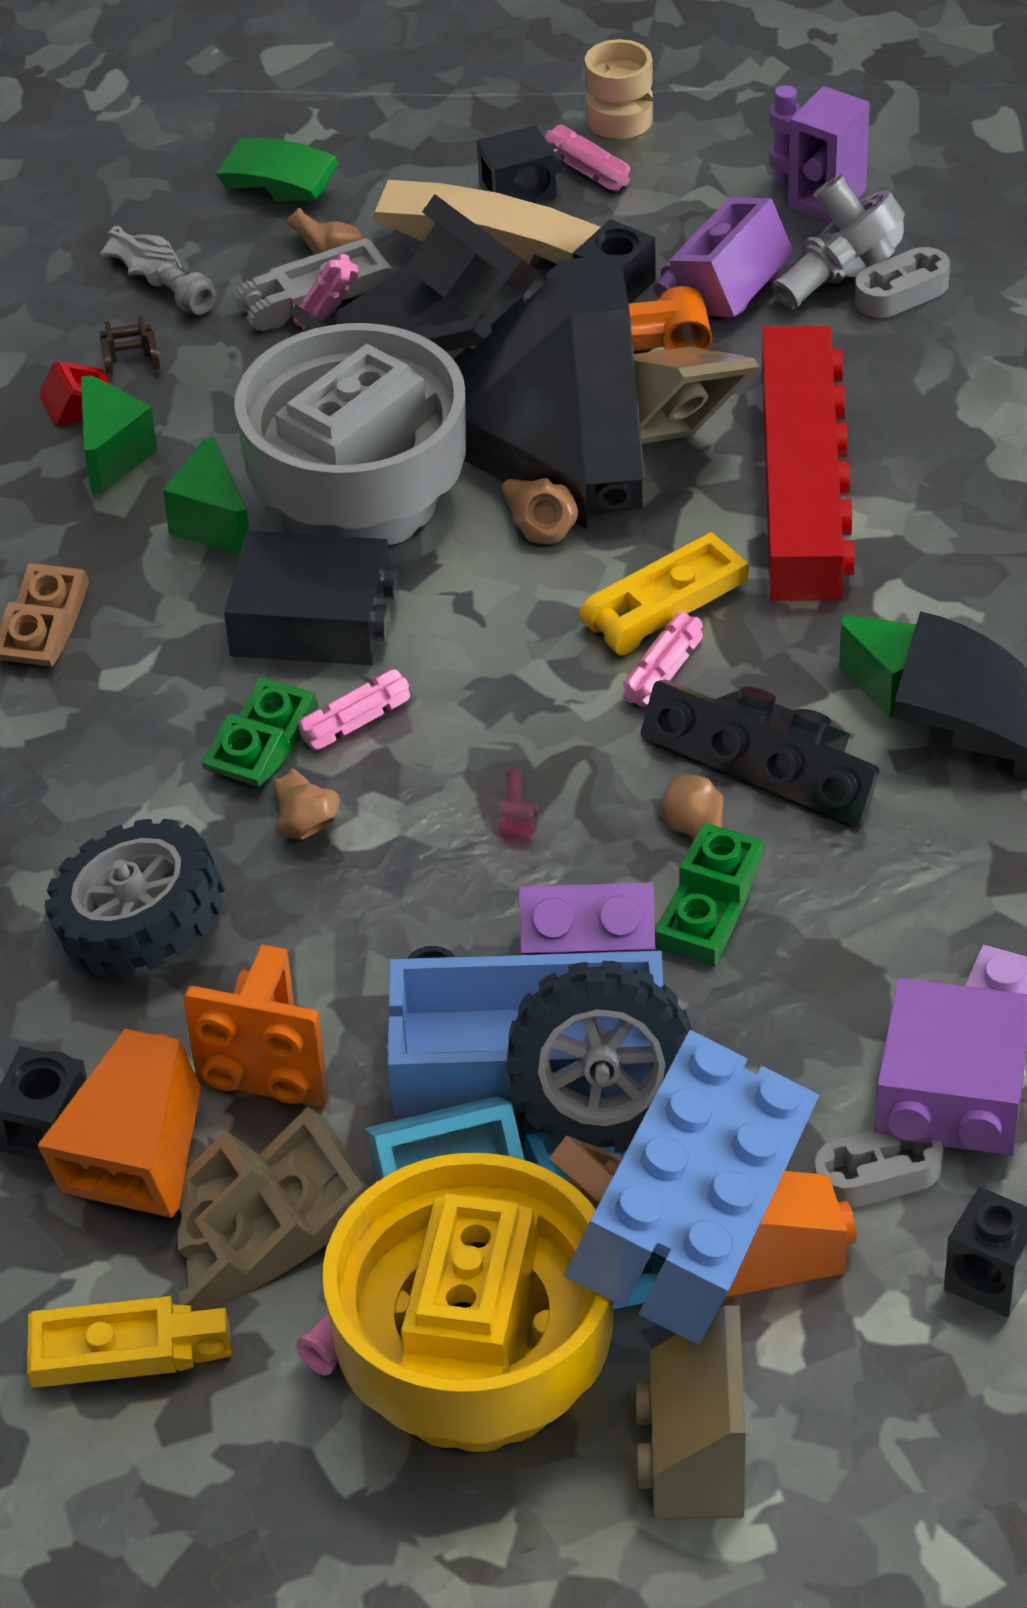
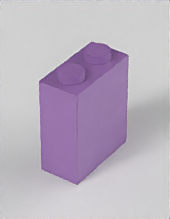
M898 977L877 1085L874 1132L895 1135L901 1141L931 1145V1140L942 1142L944 1147L1013 1156L1027 1060V994Z

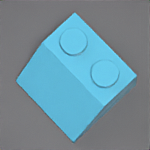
M500 1096L364 1128L376 1182L407 1165L441 1155L491 1153L524 1160L512 1103Z

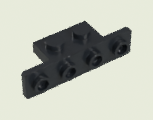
M666 679L658 680L653 684L640 732L644 739L852 826L864 823L880 773L879 767L845 753L850 733L830 726L831 719L828 716L809 709H796L793 711L776 704V696L772 693L755 687H741L738 691L713 699Z

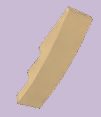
M402 180L387 181L371 219L423 242L436 222L422 213L433 195L436 194L528 264H530L534 254L556 264L561 260L573 259L572 253L600 228V226L553 208L496 192L444 183Z

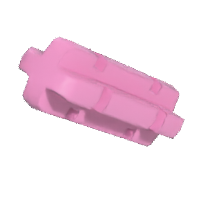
M557 125L552 131L548 130L544 138L548 144L554 143L556 145L560 158L564 163L593 181H597L611 192H618L622 186L629 184L631 179L628 176L630 166L616 156H612L609 152L581 135H577L576 132L566 126Z
M338 254L335 260H329L323 268L322 274L318 276L303 299V305L300 304V307L322 320L334 314L349 291V286L353 285L359 275L358 265L351 263L349 256L346 254ZM293 317L294 324L302 327L304 330L306 326Z
M680 612L673 616L665 627L666 631L660 633L637 663L638 667H635L623 681L625 689L623 697L628 703H636L641 708H646L653 684L661 679L670 681L688 658V653L693 651L703 638V633L700 630L703 627V623L697 616L690 617L685 612Z
M396 669L385 671L372 679L373 686L366 682L327 703L324 706L326 712L323 713L321 709H317L302 717L298 722L301 739L313 751L325 748L337 740L335 734L338 733L340 737H344L384 714L382 708L386 707L388 711H391L407 702L410 698L408 681Z

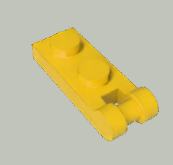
M711 531L591 595L582 604L579 610V619L591 631L596 633L603 632L605 634V643L619 656H625L636 650L645 636L666 626L677 613L685 612L688 614L749 581V563ZM627 609L630 610L628 613L622 616L618 615Z

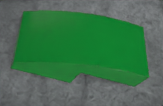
M239 138L216 172V175L225 189H256L266 186L275 202L309 201L316 199L324 191L327 181L339 162L330 153L295 142L270 138Z
M260 676L239 716L231 713L227 714L202 761L203 768L260 787L280 767L301 738L298 726L300 719L318 709L319 704L315 693Z
M704 822L679 867V886L655 928V948L715 967L749 894L764 852L765 840Z

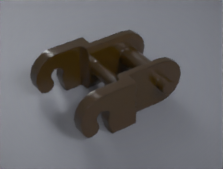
M143 315L138 316V324L111 328L109 321H104L106 331H100L99 335L107 377L114 376L112 363L116 362V351L143 347L145 357H151L153 369L160 368L154 331H152L151 324H144ZM140 336L141 338L139 340L114 343V339Z

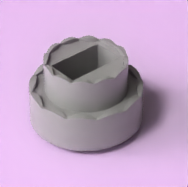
M371 323L336 324L301 332L275 344L256 358L241 377L236 389L234 408L246 475L258 497L267 505L281 510L287 525L296 534L387 539L389 545L404 542L413 535L418 527L426 525L431 520L438 497L447 492L456 483L461 473L466 456L464 379L459 367L446 351L429 339L414 332L393 326Z

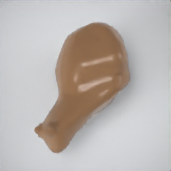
M297 208L287 218L288 225L296 230L306 241L314 255L365 238L359 228L339 221L320 223L306 215L301 208Z
M547 478L535 481L508 479L502 484L501 491L511 509L513 524L523 531V535L528 541L537 544L558 543L575 524L578 517V508L572 493L565 485L553 484Z
M290 769L288 774L282 778L274 779L275 792L279 801V817L276 823V831L279 835L295 841H301L329 825L338 816L340 797L334 790L323 789L311 784L295 769Z
M681 775L671 781L661 798L659 811L662 819L673 832L685 835L694 841L704 822L723 828V795L715 789L708 778L698 775Z

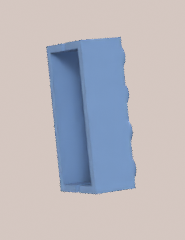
M662 951L390 959L388 1072L393 1117L417 1116L494 1096H500L511 1102L514 1113H525V1108L522 1104L516 1105L510 1089V1077L507 1071L509 1029L512 1020L515 1021L518 1017V1007L523 998L528 993L532 996L539 991V982L554 972L559 977L569 972L568 966L580 962H587L588 968L602 967V960L621 962L622 969L634 972L636 967L646 970L653 975L654 983L662 987ZM595 1016L598 1027H605L611 1031L621 1020V1018ZM579 1020L560 1034L583 1042L587 1032L583 1020ZM634 1026L618 1048L651 1046V1043L644 1033ZM550 1048L549 1062L553 1073L581 1059ZM652 1062L620 1064V1066L639 1083L650 1070ZM585 1075L565 1085L582 1095H589L590 1083L586 1080ZM615 1082L609 1087L602 1088L600 1097L605 1098L625 1093V1091Z
M689 1030L596 1208L564 1277L625 1307L652 1252H655L666 1258L639 1311V1315L700 1345L731 1287L820 1095L762 1065L758 1073L755 1074L744 1068L748 1058Z

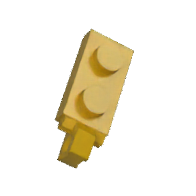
M171 1296L31 1311L28 1314L27 1375L31 1388L174 1373L176 1369L183 1371L193 1368L194 1362L201 1363L232 1356L231 1327L226 1308L191 1311L190 1305L173 1304Z

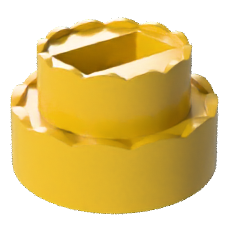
M456 1153L421 1160L388 1174L364 1191L348 1207L330 1237L324 1257L322 1279L335 1352L346 1381L355 1395L366 1406L381 1414L394 1426L409 1434L418 1436L428 1444L441 1448L456 1447L469 1452H488L508 1443L529 1439L541 1431L547 1424L565 1413L580 1395L592 1386L601 1373L607 1358L613 1330L614 1302L564 1277L596 1210L590 1201L564 1178L544 1167L519 1158L491 1153ZM460 1302L472 1304L468 1308L453 1306Z

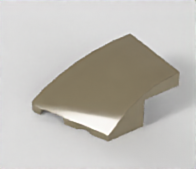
M307 1107L260 1154L225 1130L186 1169L179 1206L181 1223L177 1230L178 1251L187 1258V1288L178 1292V1302L180 1305H190L191 1311L213 1309L250 1293L288 1272L329 1243L338 1221L348 1207L364 1191L371 1187L326 1120L310 1107Z

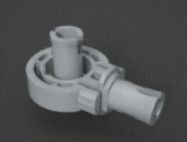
M840 174L827 181L813 194L814 198L820 202L833 222L817 237H809L802 243V258L779 279L772 282L773 293L785 307L789 309L797 308L823 282L838 284L845 277L855 278L863 269L887 260L894 253V248L899 244L903 236L905 212L889 190L879 191L859 201L846 183L844 176Z

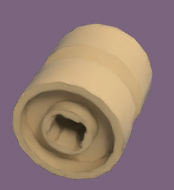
M608 40L596 44L587 51L584 58L585 85L589 92L585 96L588 127L595 134L610 139H627L643 134L650 128L653 121V95L651 91L653 67L651 52L644 45L631 40Z

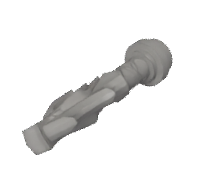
M114 226L107 232L106 244L100 253V257L111 256L119 258L128 267V275H144L153 286L162 287L165 285L167 288H171L175 292L177 306L186 313L201 315L213 307L217 298V292L213 287L212 281L199 272L185 275L181 271L182 265L170 242L162 236L143 234L133 236L125 233L120 226Z

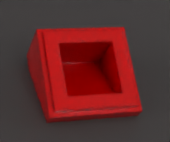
M62 361L53 362L41 387L40 398L54 424L64 425L83 420L81 377L94 376L110 384L103 369Z

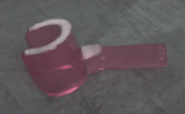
M512 768L507 772V795L500 800V812L503 815L500 824V834L532 840L538 821V803L522 800L523 774L520 769Z

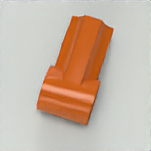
M677 286L662 293L657 301L629 303L633 353L650 351L657 347H664L666 350L684 347L708 349L711 346L712 334L703 295L697 289L690 286Z

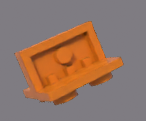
M261 944L251 969H243L240 972L234 994L196 986L188 987L183 997L195 1075L200 1083L211 1085L223 1091L237 1090L272 1097L288 1104L303 1103L318 1107L324 1106L328 1097V1085L319 1013L314 1009L294 1005L287 949Z

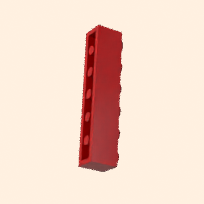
M762 326V393L770 601L842 600L843 576H854V540H843V535H852V500L840 499V496H849L850 465L849 461H838V457H847V422L836 423V420L845 419V385H834V383H842L843 350L842 348L832 349L831 326Z

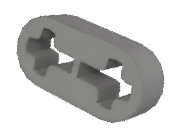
M918 247L863 269L855 278V307L865 316L886 318L941 296L949 287V257L939 249Z
M873 1129L825 1143L817 1151L814 1160V1174L829 1175L838 1202L848 1201L851 1208L917 1192L932 1186L940 1177L942 1170L943 1143L931 1140L930 1145L901 1141L895 1135L875 1133ZM910 1150L915 1158L923 1157V1160L912 1163L907 1155H900V1152ZM845 1167L850 1175L857 1174V1177L845 1179L841 1172H834V1169Z

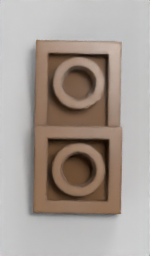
M36 563L27 564L16 603L7 602L0 625V660L50 667L55 664L67 643L84 601L89 584L85 570Z

